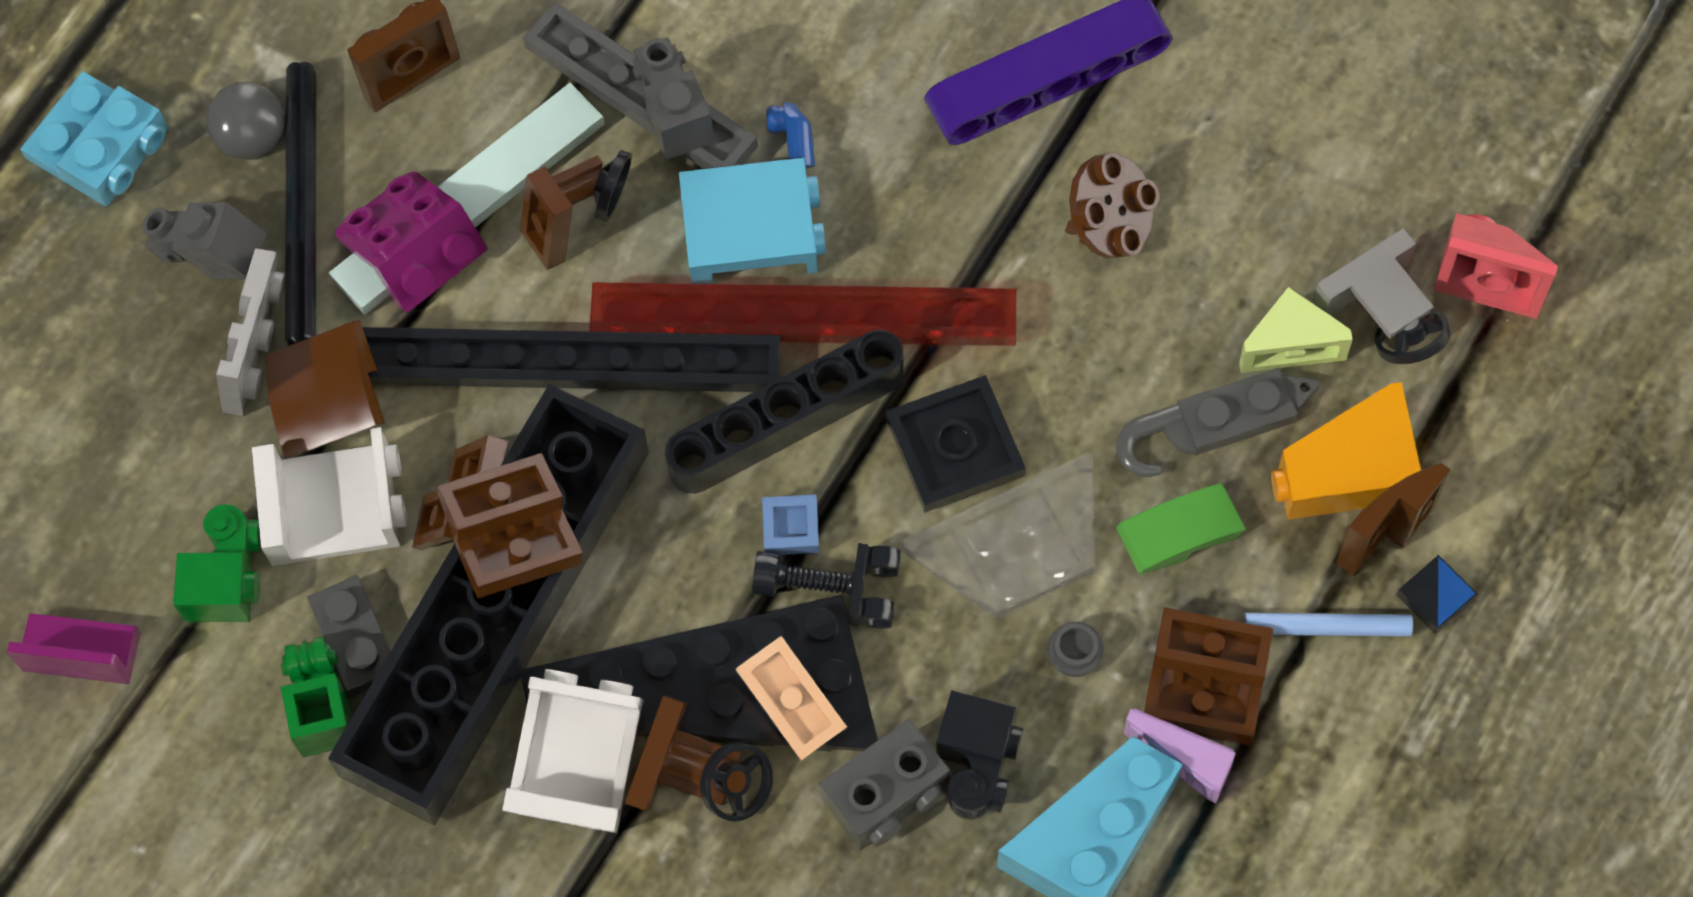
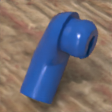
M783 102L784 106H769L766 109L768 131L771 133L786 131L788 158H804L806 169L815 167L813 132L808 119L794 103Z

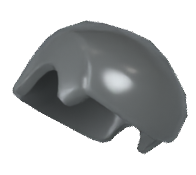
M235 82L221 89L208 106L207 130L209 138L228 157L256 159L271 153L284 136L286 127L284 108L274 93L262 85L254 82Z

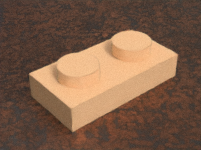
M782 636L735 669L801 761L847 728Z

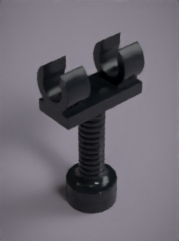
M858 543L855 571L849 572L848 575L847 572L842 574L841 571H838L836 574V571L831 573L830 570L825 572L824 569L820 571L819 569L814 570V568H811L809 570L807 567L805 569L803 567L798 569L797 566H794V568L789 566L787 568V565L780 561L779 553L757 551L752 594L774 597L777 589L785 585L789 588L790 586L792 588L797 586L798 589H801V587L806 589L808 587V590L813 588L815 591L819 588V591L824 589L825 592L830 590L832 593L835 590L836 593L841 592V594H844L846 591V594L851 596L849 625L859 626V624L877 629L892 628L894 602L878 597L863 598L866 573L880 577L898 576L901 550L889 546H868V544Z

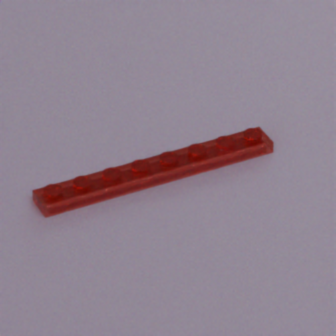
M592 282L589 331L780 335L781 342L848 343L867 332L886 330L895 334L901 341V344L1016 346L1017 289Z

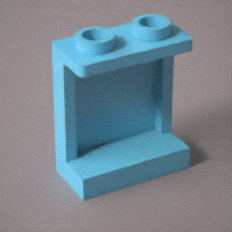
M804 158L679 172L688 263L693 289L714 287L712 276L714 273L799 263L806 264L807 274L818 273L816 255L826 254L823 223L812 224L811 208L820 207L817 176L807 177Z

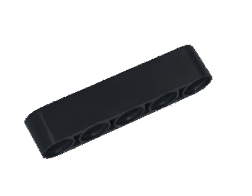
M886 330L867 332L677 432L669 439L665 450L666 462L672 483L677 489L685 493L696 494L703 492L889 394L903 380L904 354L901 341L895 334ZM876 356H885L892 360L888 367L882 369L873 368L867 364L871 358ZM831 380L840 381L846 385L842 391L834 394L826 393L820 389L825 382ZM783 405H792L799 410L796 415L787 419L779 418L773 414L774 410ZM735 430H746L752 434L746 442L740 444L731 443L726 440L727 435ZM691 454L704 458L703 463L693 469H685L678 465L682 458Z

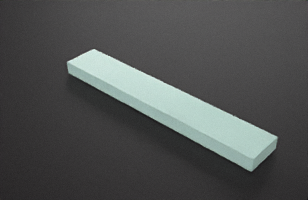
M569 83L440 184L438 188L458 201L473 225L477 227L525 188L527 174L544 166L547 170L604 126V118ZM354 253L329 272L332 281L364 316L390 296L374 269Z

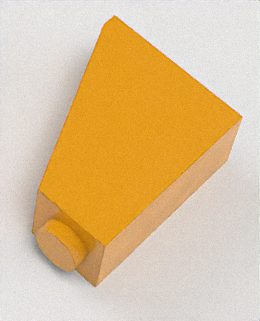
M1402 382L1387 385L1283 450L1278 470H1272L1271 481L1276 503H1285L1288 520L1365 509L1388 488L1421 470Z

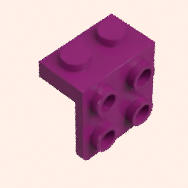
M415 171L392 180L387 185L385 191L364 207L352 211L335 230V235L340 243L374 269L397 306L406 313L488 250L462 205Z

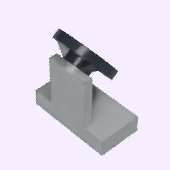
M1404 228L1318 282L1312 299L1314 305L1330 316L1358 299L1379 325L1374 338L1379 355L1384 360L1394 364H1412L1426 360L1440 352L1446 346L1451 336L1446 316L1440 311L1433 309L1434 306L1404 270V268L1409 266L1416 247V243ZM1442 331L1437 339L1426 347L1406 352L1410 346L1424 341L1428 334ZM1386 336L1389 339L1396 336L1397 342L1394 352L1382 346Z

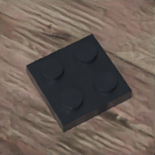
M986 375L885 411L886 421L924 513L1025 476V465Z

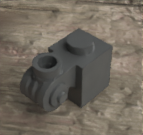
M668 37L665 39H651L644 46L634 49L635 58L633 63L635 68H632L636 80L642 79L646 86L643 87L648 118L665 159L668 160L715 143L711 113L692 70L683 73L682 64L686 63L683 52H678L675 44L671 45Z
M227 202L189 203L186 211H167L162 207H157L147 214L142 224L143 232L149 236L146 247L157 258L165 263H182L185 259L211 279H246L255 248H262L267 235L263 229Z

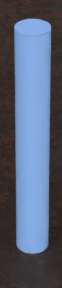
M1245 613L1244 623L1273 628L1272 635L1412 636L1413 632L1411 614Z

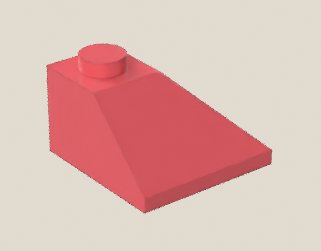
M1456 213L1433 291L1537 319L1556 276L1558 265L1509 227L1496 224L1494 220L1484 215L1471 214L1466 216Z

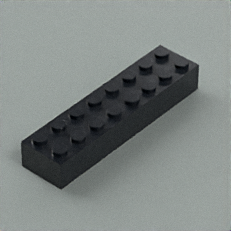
M548 384L503 460L502 465L542 453L563 496L562 510L583 552L582 565L477 598L454 543L328 757L338 777L434 826L521 677V670L525 669L649 454L644 429L551 384Z

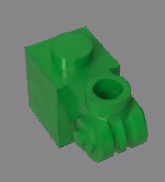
M217 505L210 509L203 521L204 531L213 543L215 550L211 553H177L173 606L184 622H250L251 604H257L260 599L259 572L252 569L253 552H262L259 519L246 518L243 512L234 505Z
M324 636L313 638L311 642L304 640L299 645L295 643L285 645V655L282 656L281 670L283 676L289 675L293 684L281 686L280 688L290 738L303 758L332 751L352 718L347 692L336 673H334V664L338 663L336 651H332L330 644H326Z

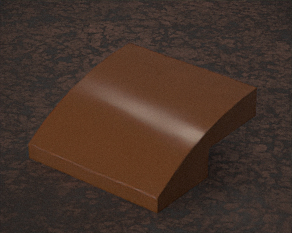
M360 320L349 322L265 355L269 401L285 459L297 457L385 423L368 375L377 371Z
M487 435L455 449L448 482L501 466L508 441ZM437 490L423 496L412 548L424 550L453 539Z
M542 453L438 485L437 492L450 532L477 598L582 565L583 552L562 510L563 496Z
M1442 463L1427 467L1407 476L1374 499L1348 527L1336 564L1354 576L1385 536L1404 548L1435 508L1450 469Z
M1164 607L1144 713L1203 737L1252 746L1273 628Z

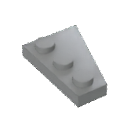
M255 248L239 302V317L244 318L243 324L232 322L227 337L226 361L220 360L216 372L222 413L244 416L247 399L256 401L262 379V369L255 368L259 350L268 352L270 348L274 321L267 320L271 302L277 304L281 302L286 276L285 273L278 272L277 254L273 251Z

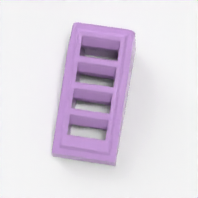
M1135 708L1134 710L1130 709L1126 718L1124 735L1129 739L1135 737L1183 764L1179 778L1206 799L1216 804L1232 767L1236 754L1233 752L1234 750Z

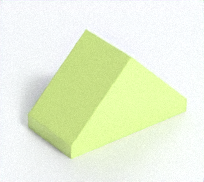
M1288 287L1245 340L1239 362L1241 373L1345 361L1347 360L1353 340L1351 329Z

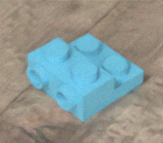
M82 71L20 150L25 159L107 207L116 195L124 193L129 188L135 171L148 155L154 154L161 147L169 128L160 110L120 86L114 90Z

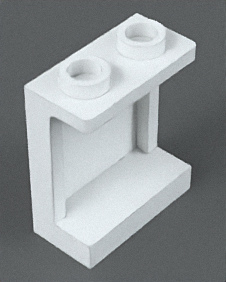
M545 669L543 679L530 677L528 688L530 693L511 786L506 789L502 811L617 833L643 700L640 697L631 696L633 686L628 684L600 680L599 689L578 686V675Z

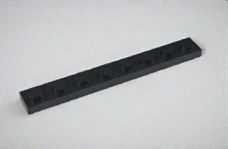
M362 327L377 371L368 374L371 384L547 388L548 384H551L557 388L755 392L780 379V335Z

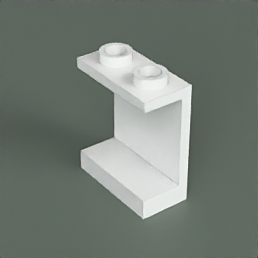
M381 427L370 429L372 446L288 459L280 458L274 444L252 447L261 548L271 566L401 546L399 528L407 526V512L403 495H395L393 477L402 476L400 454L397 444H388Z

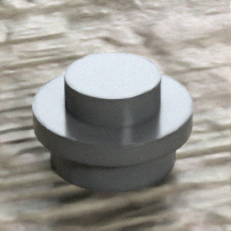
M1069 622L1063 624L1053 632L1048 643L1050 662L1056 670L1066 676L1082 677L1092 673L1099 666L1103 657L1104 648L1099 633L1085 623Z

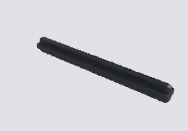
M305 61L301 63L292 62L286 68L285 340L288 346L316 336V72L314 66Z

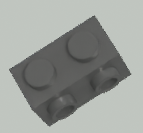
M908 718L819 782L820 798L859 850H862L871 842L878 847L889 841L902 829L901 820L917 809L921 814L928 812L947 796L948 792L945 788L949 786L950 770L911 719Z

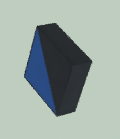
M1437 555L1398 590L1397 596L1436 634L1473 602L1477 593Z

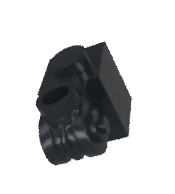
M951 690L936 742V753L941 759L965 765L969 770L959 771L952 776L948 788L950 808L956 816L969 820L980 818L988 811L990 812V810L1001 813L1009 780L1000 778L1005 758L1016 760L1024 730L1022 727L1015 726L1016 707Z

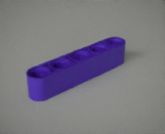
M1120 0L938 82L925 94L924 101L948 144L960 145L1158 56L1168 48L1173 37L1151 0Z

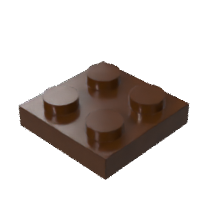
M424 0L423 2L410 4L400 13L399 17L378 30L374 29L364 33L359 37L355 45L347 49L364 99L375 113L461 59L447 10L440 0Z

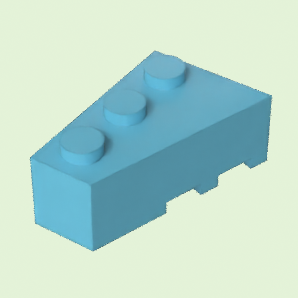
M1131 737L998 851L997 868L1047 897H1112L1178 784L1183 764L1141 740Z

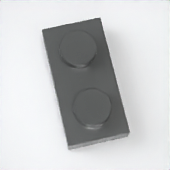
M355 575L307 596L326 643L330 644L332 651H336L338 663L335 665L350 698L369 689L391 652L358 575Z

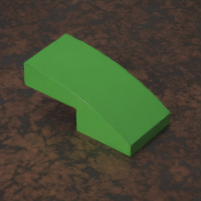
M1222 483L1164 502L1120 522L1116 527L1139 575L1182 563L1192 552L1236 540L1246 530Z

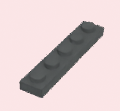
M554 2L523 37L525 48L655 135L646 109L643 87L646 86L642 79L636 80L632 68H635L633 63L635 55L557 2ZM707 104L711 113L715 143L692 150L683 155L703 169L743 165L758 147L757 137Z

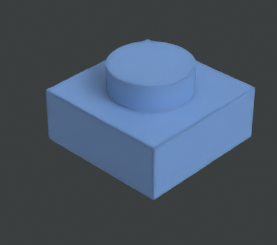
M816 494L762 497L764 552L779 553V555L819 553Z

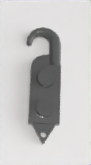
M1279 368L1178 400L1175 405L1136 417L1128 422L1118 435L1116 444L1118 458L1123 466L1135 475L1143 477L1160 475L1163 472V468L1160 465H1147L1136 459L1133 448L1139 439L1164 431L1168 440L1179 451L1186 454H1195L1196 456L1296 423L1298 412L1318 390L1320 382L1283 375L1280 373ZM1306 387L1309 391L1304 392L1300 388Z

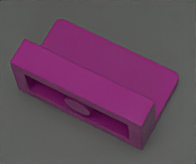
M29 613L22 643L9 642L7 654L23 672L130 684L141 632L133 625Z

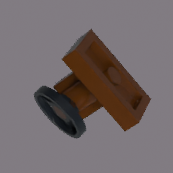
M620 150L616 158L607 163L603 168V162L597 155L554 176H551L545 166L526 175L520 231L547 270L565 262L572 205L594 195L597 207L595 218L604 222L610 219L625 186L632 163V153Z
M663 696L625 803L645 811L649 810L660 783L702 798L705 806L711 813L728 821H742L756 814L766 803L773 784L772 766L766 754L761 749L748 743L732 742L722 746L678 730L688 703ZM737 750H749L754 754L738 763L741 752ZM760 764L762 768L760 790L754 801L743 809L742 796L750 787V773ZM727 796L733 813H723L715 803L723 805L724 799Z

